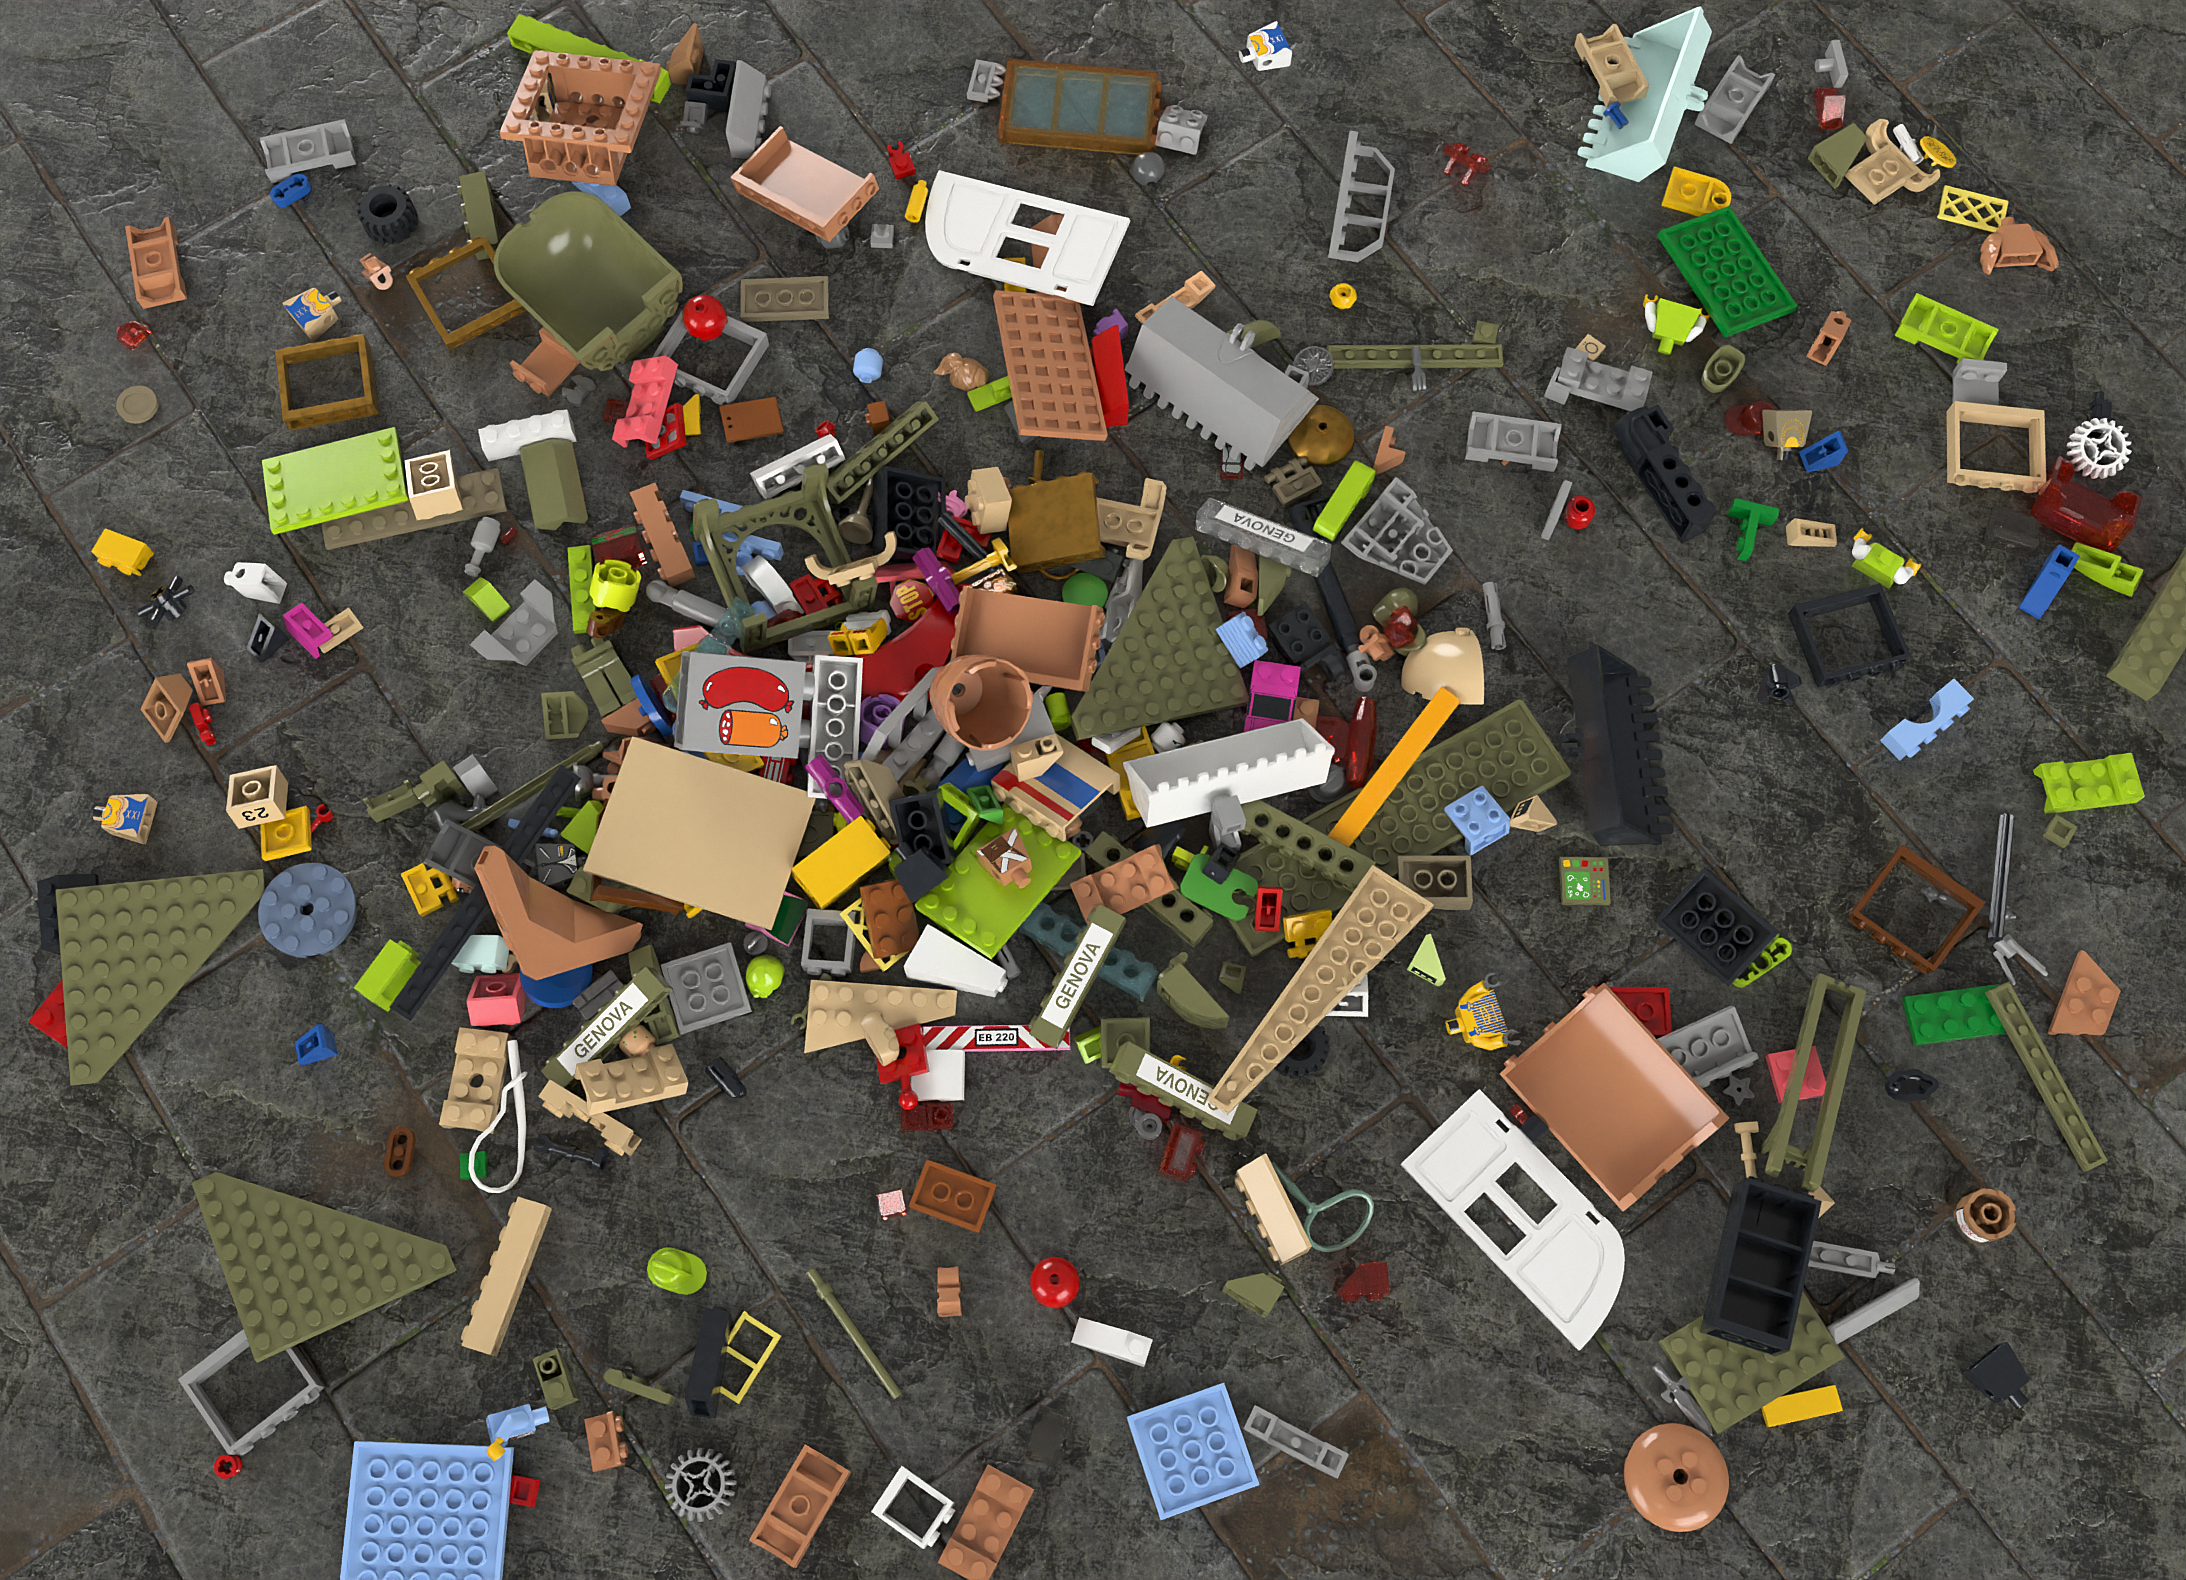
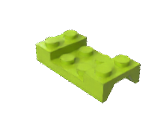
M1916 293L1905 312L1895 336L1914 345L1919 340L1957 357L1956 363L1958 364L1962 358L1984 360V356L1999 329Z
M2132 753L2109 755L2105 759L2065 764L2064 761L2043 763L2033 770L2034 775L2041 778L2047 795L2044 808L2045 814L2137 803L2145 797Z

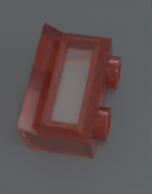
M1174 1122L1158 1174L1184 1183L1187 1182L1188 1177L1193 1178L1197 1163L1193 1162L1195 1154H1201L1205 1140L1201 1139L1203 1132Z

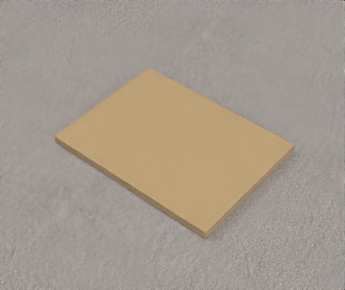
M632 736L583 871L772 930L816 798H807V791Z

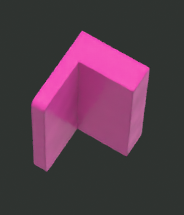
M300 603L283 615L287 631L317 659L320 656L318 647L333 637L332 632L303 603Z

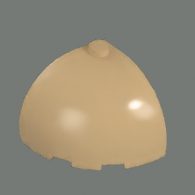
M1456 628L1455 631L1440 632L1427 637L1424 645L1418 650L1411 651L1405 660L1401 678L1402 688L1410 694H1415L1416 691L1422 694V698L1432 700L1438 690L1443 687L1461 700L1459 704H1484L1482 654L1479 641L1473 631H1470L1468 628Z

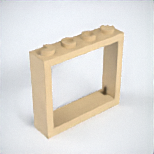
M1954 401L1947 411V483H1955L1959 486L1974 485L1980 488H2001L2004 491L2038 492L2046 483L2044 410ZM1960 421L2029 428L2030 476L1960 469Z

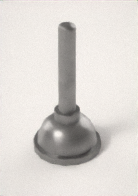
M573 763V773L581 778L575 787L576 801L589 796L594 787L603 785L605 777L618 776V774L599 775V773H592L586 766Z

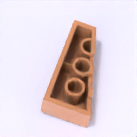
M656 483L630 492L637 509L633 514L638 525H644L645 530L641 532L646 544L651 542L653 549L649 551L654 563L659 561L661 568L657 570L662 581L667 580L669 586L674 587L696 578Z

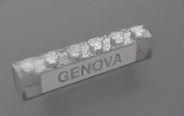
M1210 497L1197 511L1195 530L1315 577H1318L1329 563L1332 546L1330 543Z

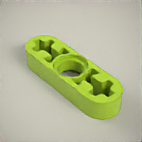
M1778 938L1760 956L1766 960V968L1760 969L1753 963L1749 967L1752 972L1746 975L1745 979L1739 980L1737 978L1732 984L1742 988L1761 977L1790 956L1792 952L1791 944L1784 938ZM1782 946L1784 948L1782 953L1780 952L1772 958L1770 953L1777 947Z

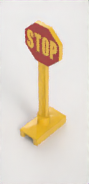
M997 538L991 541L994 552L986 555L987 558L951 575L954 585L991 566L993 568L1001 563L1008 572L1017 568L1007 554L1009 551L1002 540ZM908 579L894 587L889 604L897 618L914 623L930 608L934 600V594L926 584Z

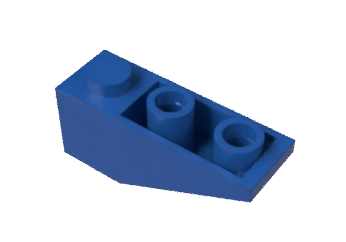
M2059 544L2048 555L2018 608L2040 619L2071 573L2080 556Z

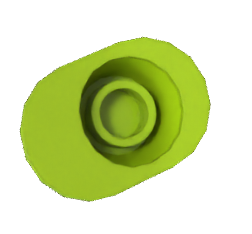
M669 1247L655 1252L650 1258L647 1267L648 1277L653 1284L684 1295L695 1293L701 1289L707 1276L706 1266L700 1258Z

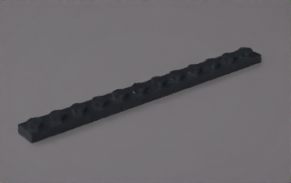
M563 765L558 767L501 848L518 866L524 861L581 779ZM478 880L389 1006V1008L411 1021L490 909V904L480 880Z

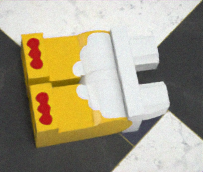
M879 610L872 613L859 612L858 614L848 615L846 622H843L841 625V630L831 632L827 636L834 656L874 653L886 636L892 632L889 626L891 618L888 611Z

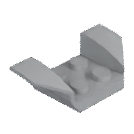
M534 579L520 593L524 602L492 635L484 630L470 644L487 660L515 661L527 666L558 634L554 618L552 593Z

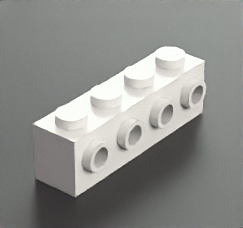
M555 410L549 414L533 415L530 418L511 420L504 424L488 425L485 428L478 429L482 450L488 461L519 455L521 447L548 439L572 441V443L577 442L573 421L568 410Z
M829 434L750 474L759 493L767 499L778 495L787 488L798 485L803 479V470L808 466L825 463L827 468H832L846 459L837 439Z

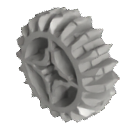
M698 1448L697 1457H695L693 1450H688V1460L682 1455L678 1457L682 1464L681 1466L672 1463L671 1468L676 1471L675 1475L670 1473L666 1475V1478L673 1479L672 1484H665V1489H673V1493L668 1494L666 1499H676L672 1503L671 1508L677 1509L681 1506L678 1512L680 1517H683L689 1511L687 1515V1520L693 1521L696 1513L698 1522L704 1521L705 1513L708 1519L712 1520L714 1519V1509L718 1514L723 1513V1509L720 1506L721 1503L726 1506L731 1504L725 1497L726 1495H735L734 1491L728 1490L729 1485L734 1486L737 1484L736 1480H728L729 1476L735 1474V1470H725L730 1465L729 1460L720 1464L723 1454L718 1453L713 1459V1449H708L706 1456H704V1449ZM696 1463H710L707 1469H704L698 1475L687 1470ZM716 1469L721 1479L719 1492L712 1485V1478ZM682 1477L690 1486L686 1500L681 1493ZM702 1477H705L703 1484L708 1490L699 1489V1492H697L698 1485L691 1478L702 1480ZM704 1494L715 1499L705 1507L696 1508L692 1506L694 1501H697Z

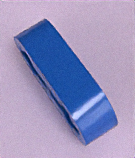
M295 174L272 188L270 196L278 207H287L307 195L311 190V184L304 174Z

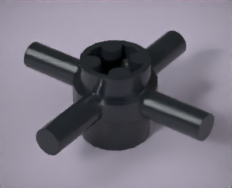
M175 576L169 587L163 585L150 595L148 599L150 604L138 609L139 616L144 617L153 613L149 620V624L153 627L158 626L163 616L170 621L176 619L187 607L181 599L195 592L194 587L188 585L179 589L183 579Z

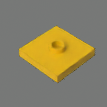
M307 806L287 810L285 819L260 824L261 854L264 861L312 850L310 809Z

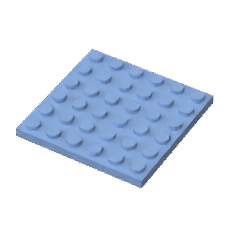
M355 1441L340 1580H502L514 1447H503L506 1451L499 1459L493 1461L486 1452L489 1446Z

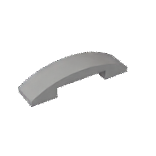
M1256 1405L1244 1427L1245 1431L1337 1479L1349 1455L1327 1442H1323L1280 1420L1277 1416Z

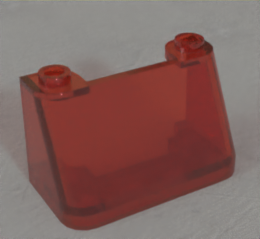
M2058 456L2046 477V483L2041 487L2032 505V518L2084 545L2108 553L2114 552L2135 526L2143 497L2132 491L2124 490L2118 492L2110 500L2072 481L2071 479L2075 473L2073 463Z

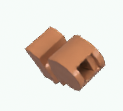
M959 1266L949 1268L938 1267V1316H962L959 1298L961 1292Z

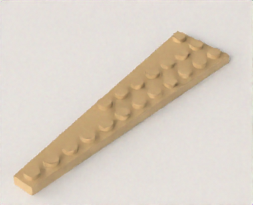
M1372 865L1211 1092L1207 1101L1228 1115L1434 907V904Z

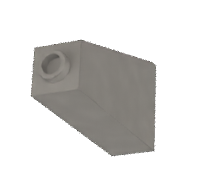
M1039 692L1033 694L1031 713L1023 731L1012 742L995 750L981 751L969 748L970 752H967L966 756L970 766L975 765L977 771L980 772L1011 760L1010 746L1056 734Z

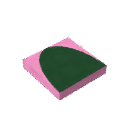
M785 891L772 930L746 923L745 926L754 931L762 932L765 936L789 947L811 904Z

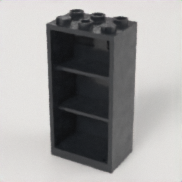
M1753 1176L1746 1177L1733 1186L1700 1333L1775 1357L1790 1351L1822 1201L1814 1199L1815 1196L1807 1192H1799V1194L1791 1192L1787 1186L1781 1184H1774L1772 1186L1764 1183L1762 1178H1755Z

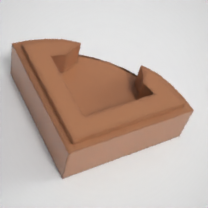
M866 951L860 962V972L865 973L879 970L880 967L868 951Z

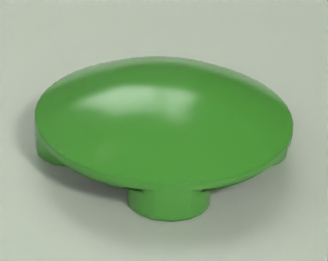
M1090 573L1073 575L1066 581L1062 590L1063 602L1086 606L1096 605L1101 608L1105 605L1108 596L1107 587L1103 580Z

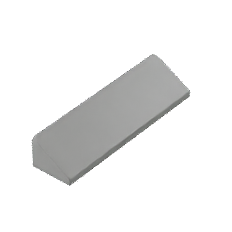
M1913 1278L1903 1282L1826 1326L1827 1330L1836 1344H1839L1916 1300L1919 1297L1920 1281L1918 1278Z

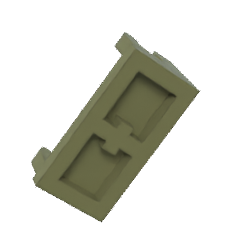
M409 779L403 781L405 785L373 799L369 797L363 799L368 806V814L376 823L421 803L413 792L414 785Z

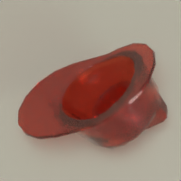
M1763 400L1755 401L1751 404L1735 405L1727 411L1725 423L1729 430L1737 435L1764 436L1762 412L1763 410L1777 409Z

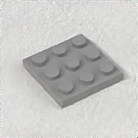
M731 942L661 964L664 979L673 988L669 996L681 1035L752 1012Z

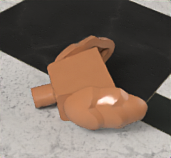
M2014 217L2002 219L2001 226L1998 227L1995 233L1990 234L1984 240L1980 248V263L1983 273L1990 275L1993 267L2036 264L2039 268H2044L2048 271L2058 268L2056 251L2048 237L2037 230H2032L2029 224H2016Z

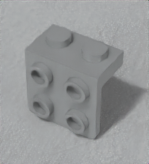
M1177 105L1166 107L1159 120L1155 145L1196 155L1201 131L1207 121V115L1199 110H1184Z

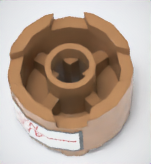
M1983 1188L1962 1197L1954 1211V1219L1961 1232L1969 1239L1977 1243L1991 1242L2010 1234L2016 1225L2014 1223V1211H2016V1208L2011 1199L2002 1191Z

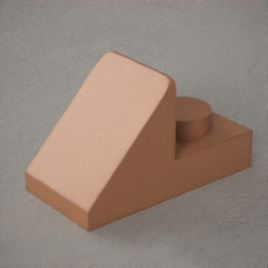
M1385 426L1373 467L1376 470L1375 476L1401 464L1404 460L1405 452L1393 449L1396 437H1392L1394 430L1392 427Z

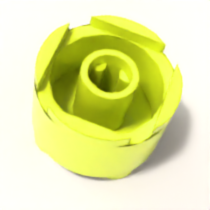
M605 560L604 564L600 565V562L597 563L589 590L593 598V604L597 607H609L622 612L629 611L636 600L641 574L638 570L635 573L631 570V565L623 561Z

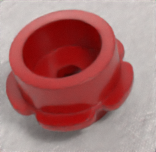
M829 420L821 423L815 430L819 436L818 439L829 434L834 436L836 425L832 424Z

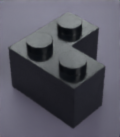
M715 59L711 76L690 73L685 89L687 100L689 102L705 103L710 110L729 112L736 62Z

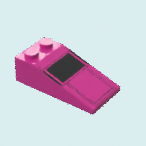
M1254 661L1244 732L1293 721L1301 667Z

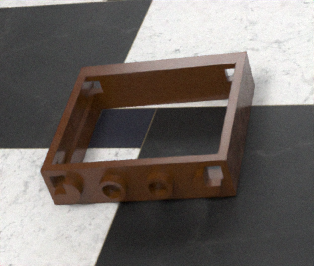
M1902 845L1895 850L1848 913L1847 917L1852 919L1850 922L1855 927L1861 930L1866 929L1872 934L1871 937L1880 944L1885 943L1890 946L1893 954L1901 959L1906 958L1911 961L1914 969L1923 974L1925 972L1930 974L1935 972L1986 902ZM1898 861L1967 908L1929 961L1860 913Z

